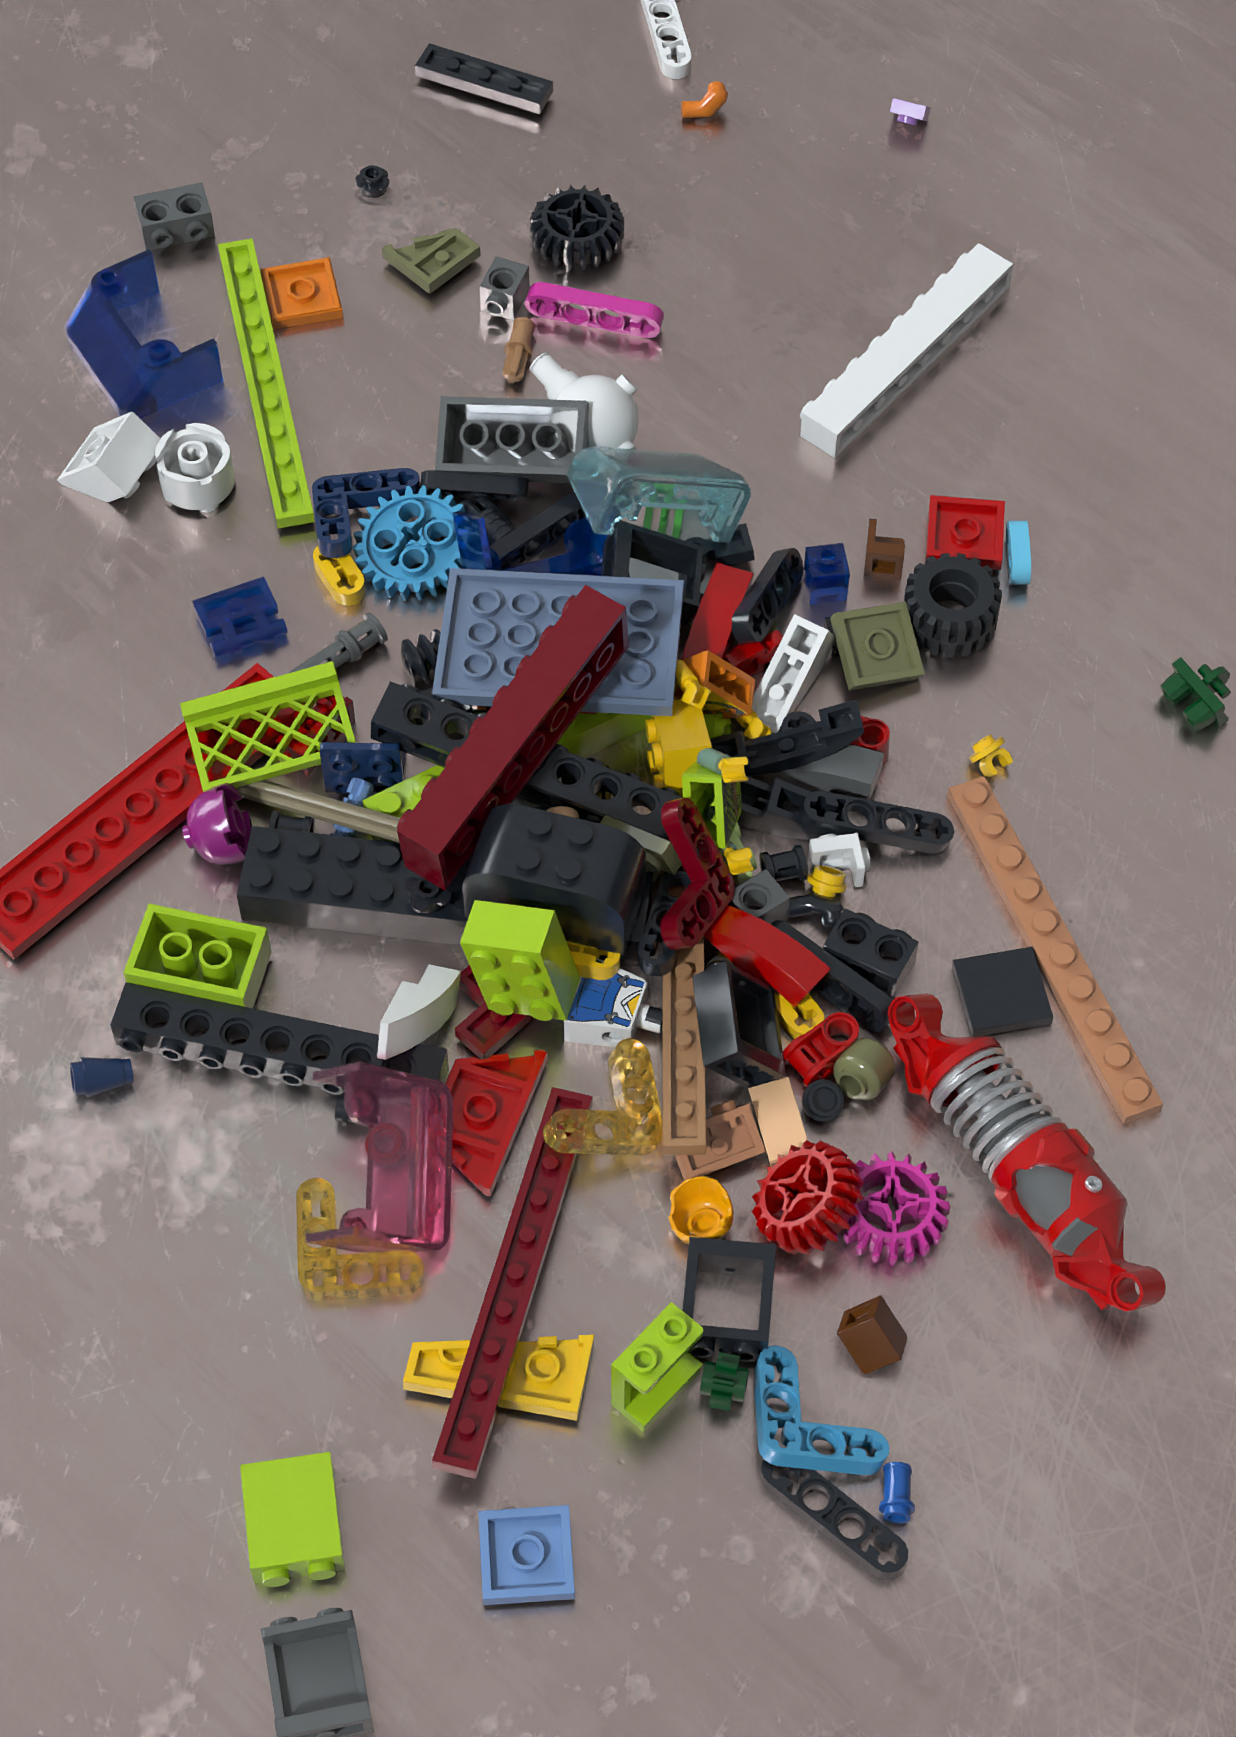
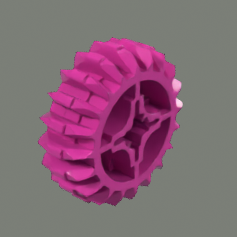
M893 1151L888 1153L886 1161H882L874 1153L870 1157V1165L860 1159L856 1163V1167L859 1169L858 1174L864 1182L863 1186L859 1189L862 1195L876 1186L885 1185V1187L879 1192L868 1193V1197H864L862 1201L855 1204L860 1215L852 1216L848 1220L851 1230L842 1229L846 1231L844 1234L846 1245L858 1242L856 1248L858 1256L869 1250L873 1252L872 1260L874 1264L883 1255L888 1256L891 1266L896 1264L898 1256H902L908 1264L914 1261L915 1252L925 1258L929 1254V1245L937 1246L942 1237L940 1232L947 1230L949 1220L946 1216L949 1215L951 1209L949 1202L945 1201L948 1193L946 1186H937L940 1179L938 1172L926 1175L927 1165L925 1161L915 1167L911 1165L912 1157L910 1154L906 1155L903 1161H897ZM902 1187L910 1190L913 1193H908ZM890 1196L892 1197V1206H894L895 1210L894 1221L892 1220V1210L889 1209L888 1204ZM916 1220H923L915 1228L899 1233V1229L902 1226L915 1224ZM870 1223L880 1226L882 1230L875 1228Z

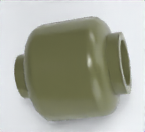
M860 1038L839 1056L834 1064L833 1074L836 1084L844 1095L852 1099L870 1100L877 1097L895 1074L896 1065L893 1056L885 1045L873 1039Z

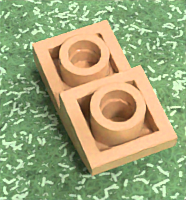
M789 1077L748 1088L771 1167L778 1162L777 1154L786 1156L789 1154L791 1145L801 1148L807 1140Z

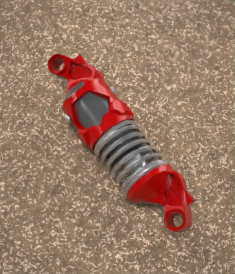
M925 993L895 998L889 1006L888 1018L891 1031L897 1043L893 1049L905 1063V1077L909 1092L925 1098L929 1105L935 1109L936 1113H945L943 1119L945 1125H954V1136L964 1137V1149H974L972 1157L974 1161H983L982 1170L984 1173H988L990 1181H992L996 1188L995 1198L1011 1218H1020L1050 1255L1053 1260L1056 1278L1073 1288L1086 1291L1101 1310L1109 1309L1110 1306H1113L1123 1311H1133L1160 1302L1166 1290L1162 1274L1153 1267L1142 1266L1124 1260V1220L1128 1206L1127 1199L1093 1159L1095 1154L1094 1148L1078 1129H1069L1060 1118L1052 1116L1051 1106L1043 1105L1041 1094L1034 1093L1031 1082L1023 1080L1022 1071L1014 1069L1012 1059L1005 1057L1004 1049L994 1037H950L941 1033L942 1005L932 994ZM1003 1063H1005V1065H1006L1007 1068L1001 1069L1002 1066H1003ZM1015 1075L1016 1080L1009 1082L1011 1076ZM1003 1077L997 1086L992 1082ZM1021 1087H1024L1026 1092L1019 1094ZM1012 1089L1009 1095L1005 1098L1002 1093ZM1031 1099L1035 1100V1105L1030 1102ZM965 1104L969 1106L960 1116L951 1118L955 1110ZM974 1116L978 1117V1120L971 1127L961 1130L966 1121ZM978 1132L977 1140L970 1142L972 1137ZM1135 1282L1139 1286V1295L1135 1289Z

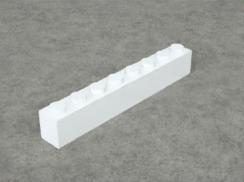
M979 243L969 253H963L958 258L955 266L947 274L942 273L935 281L934 286L925 295L920 294L916 298L912 308L904 315H898L887 332L882 336L875 337L870 343L868 350L862 356L853 358L848 364L846 371L837 380L835 378L830 380L823 393L815 401L810 400L803 407L800 414V436L833 458H836L1009 289L1013 263Z

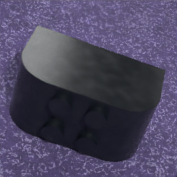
M504 804L496 806L487 814L463 882L465 917L469 918L475 900L554 910L566 941L624 955L646 887V852L643 846L631 835L608 825L523 805Z

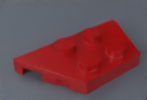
M536 1050L534 1051V1056L509 1058V1054L491 1055L486 1059L470 1057L455 1059L425 1128V1136L484 1195L491 1197L547 1063V1051Z

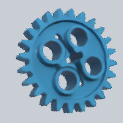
M422 485L418 494H413L411 487L407 486L404 496H400L394 489L391 492L392 500L389 502L382 497L378 498L380 504L378 510L369 506L366 508L370 519L359 518L358 523L362 531L353 533L357 543L352 546L357 557L355 561L360 571L363 570L362 574L365 581H372L377 592L385 587L389 598H392L397 591H400L402 600L406 601L410 592H415L418 600L421 601L425 590H429L436 597V586L441 584L447 589L450 568L460 569L459 567L471 566L467 555L475 554L473 541L476 540L471 518L469 515H466L462 503L456 505L453 495L450 494L443 499L439 488L431 496L428 495L425 485ZM418 517V519L413 522H406L411 518ZM439 537H447L442 541L435 542ZM394 544L389 549H382L386 545ZM422 563L419 568L410 569L414 564Z

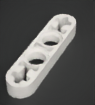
M641 0L663 75L671 79L685 78L691 71V52L675 0ZM658 12H666L670 14V16L667 18H658L654 16V14ZM666 35H672L677 39L672 42H666L661 38ZM676 54V59L678 63H675L674 60L671 59V55Z

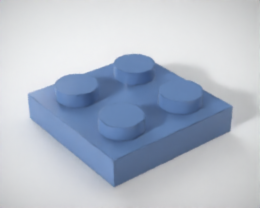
M569 1505L478 1511L483 1605L575 1599Z

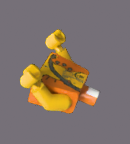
M709 650L683 660H677L674 700L681 699V701L701 709L703 714H722L725 719L734 718L742 727L747 728L743 736L748 740L772 733V729L757 718L756 712L752 709L755 679Z

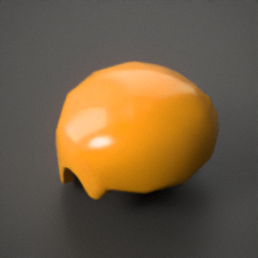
M703 1175L688 1178L671 1192V1211L668 1218L672 1230L684 1244L689 1245V1237L722 1239L731 1229L734 1217L733 1204L728 1192L718 1180Z

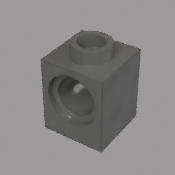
M496 256L479 286L481 311L514 320L530 289L529 266Z
M764 870L737 886L734 890V896L728 905L771 924L776 920L785 921L788 919L790 897L771 874ZM749 906H758V907H760L761 909H759V910H751V909H749V908H747V907H749Z

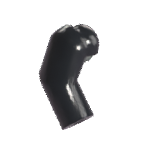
M812 893L790 897L788 917L822 914V924L825 927L835 926L844 908L838 900Z

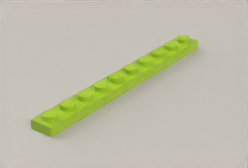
M253 238L218 244L277 527L284 528L315 522Z

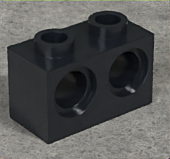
M844 908L825 941L823 949L882 990L890 998L895 999L916 961L919 941L912 939L908 933L902 930H892L875 922L867 914L855 913ZM856 940L860 942V944L853 945L847 943L846 941ZM890 956L897 959V961H886L883 957Z

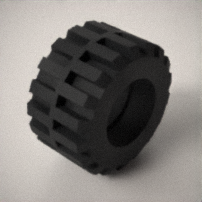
M942 553L939 559H936L934 556L926 558L925 565L919 563L915 566L914 573H910L907 579L904 602L906 601L915 638H917V646L921 649L928 647L930 648V653L937 656L939 652L946 653V657L954 658L955 653H960L962 657L970 655L971 649L979 651L984 648V643L990 642L996 630L1002 599V590L999 589L1000 582L998 577H992L993 570L988 565L981 567L980 560L974 557L972 560L965 559V554L957 553V557H950L949 553ZM954 601L964 605L966 608L948 609L937 603Z

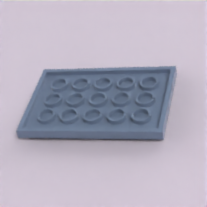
M450 568L432 698L436 700L446 699L456 705L492 706L497 691L503 685L508 686L516 676V669L520 661L526 655L531 656L539 646V639L543 631L549 625L554 626L562 616V609L566 601L572 595L577 596L586 584L626 607L629 648L581 711L672 716L684 580Z

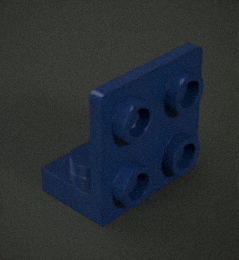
M320 743V758L325 792L349 795L350 793L346 791L353 777L370 782L373 785L371 793L375 794L405 780L407 753L401 751L400 744Z

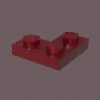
M470 965L461 972L459 988L473 999L479 1007L454 1028L455 1037L480 1059H486L494 1054L534 1017L516 1013L501 1015L493 1010H489Z

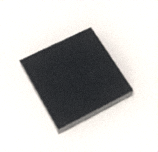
M1033 947L953 960L952 970L972 1037L1052 1024L1054 1017Z

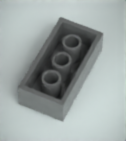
M441 396L435 470L518 476L528 479L529 482L576 484L591 482L592 456L588 437L589 403L586 400ZM563 411H578L575 452L569 450L566 434L556 424L552 423V414Z

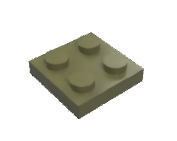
M906 601L837 612L830 617L849 691L916 680L925 675Z

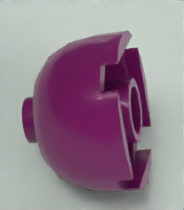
M224 783L202 792L190 804L187 812V825L183 826V836L187 846L190 849L195 848L197 853L208 862L223 866L244 862L252 829V822L248 811L240 812L235 802L241 800L242 797L232 784Z

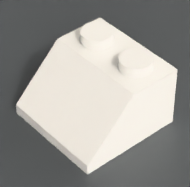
M133 411L94 427L57 481L63 486L107 503L121 497L127 499L140 486L138 479L141 474L149 470L156 463L155 449L160 438Z

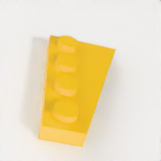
M594 1334L579 1335L578 1339L557 1340V1336L538 1337V1341L519 1342L499 1407L577 1421L594 1345ZM470 1340L413 1342L403 1379V1390L452 1398Z

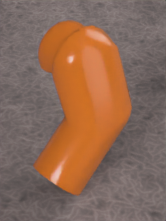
M713 81L708 85V93L702 100L682 101V118L712 117L727 101L728 92L725 85L720 81Z

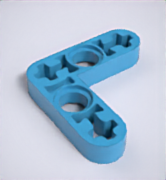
M769 1346L768 1349L764 1348L754 1368L757 1442L759 1453L763 1459L772 1465L858 1475H874L878 1473L889 1455L890 1447L885 1437L879 1432L867 1428L801 1422L796 1357L791 1351L781 1346ZM769 1364L777 1365L778 1371L782 1372L778 1382H773L775 1371L774 1367ZM770 1398L781 1399L788 1405L789 1411L776 1412L769 1407L767 1400ZM778 1428H783L781 1442L782 1445L787 1446L786 1448L779 1447L778 1441L774 1439ZM816 1440L827 1441L833 1446L835 1453L832 1455L821 1454L814 1448L812 1442ZM861 1447H866V1448H868L869 1454L874 1455V1456H873V1457L867 1456L866 1451H865L864 1449H861ZM845 1448L846 1453H849V1455H844Z

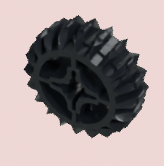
M570 184L568 190L563 191L557 187L554 195L545 193L543 201L536 202V207L530 217V238H532L536 253H541L544 261L553 260L556 268L562 264H565L569 271L573 266H580L584 271L589 264L598 268L600 260L609 262L612 254L618 253L620 244L624 239V217L619 204L612 201L610 194L601 196L599 188L588 191L586 185L581 189H574Z

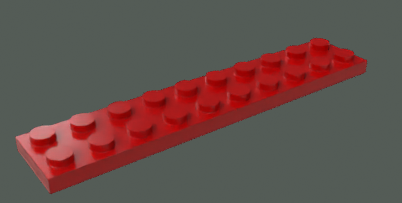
M256 663L222 691L273 678L274 676L259 663ZM290 707L278 712L274 720L290 728L300 712ZM253 718L242 720L235 731L252 738L261 722ZM185 721L0 869V947L12 959L22 954L187 818L190 804L203 792ZM268 727L259 742L273 748L277 745L275 740L279 735L285 736V734ZM215 729L198 732L197 736L200 743L213 749L223 733ZM231 737L221 753L237 761L247 745ZM254 749L244 765L250 767L264 753ZM202 753L203 759L205 761L208 755ZM215 760L207 772L209 782L226 778L232 767Z

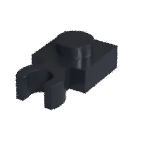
M746 523L710 530V539L705 540L700 537H692L685 540L703 546L702 563L706 565L709 561L716 560V563L727 566L755 560Z

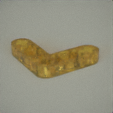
M632 1038L623 1039L615 1046L608 1057L616 1111L558 1110L551 1116L543 1129L545 1142L550 1148L562 1153L641 1156L648 1155L655 1150L663 1139V1121L651 1057L643 1043ZM627 1054L628 1058H623L622 1056ZM630 1061L636 1062L633 1067H631ZM632 1088L640 1091L645 1098V1104H636L631 1101L627 1095V1089ZM602 1124L607 1126L612 1131L613 1140L608 1141L600 1138L596 1134L595 1125ZM559 1125H563L564 1130L558 1129ZM640 1126L641 1132H636L637 1128ZM565 1131L572 1132L571 1136L567 1137ZM644 1135H649V1139L646 1140Z
M322 1178L308 1179L300 1185L296 1195L297 1261L300 1288L306 1297L311 1300L324 1301L413 1294L421 1288L425 1279L424 1265L422 1259L412 1251L401 1250L338 1255L337 1206L333 1186ZM313 1193H321V1217H313L310 1201L313 1198ZM314 1230H323L329 1235L328 1242L319 1248L307 1245L305 1239ZM361 1266L370 1268L374 1272V1276L367 1284L358 1285L349 1279L351 1272L355 1268ZM380 1266H386L387 1282L381 1283ZM401 1266H409L411 1273L408 1280H401L399 1274ZM336 1269H342L344 1285L337 1284ZM316 1271H323L325 1277L320 1286H314L312 1279Z

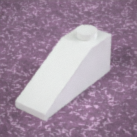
M795 614L753 696L752 709L756 712L757 718L772 729V734L782 731L783 719L795 711L819 675L836 641L835 636L829 630Z

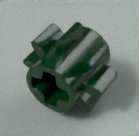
M719 1352L716 1363L705 1361L699 1394L710 1396L709 1407L730 1411L732 1400L744 1402L749 1369L739 1367L740 1356Z

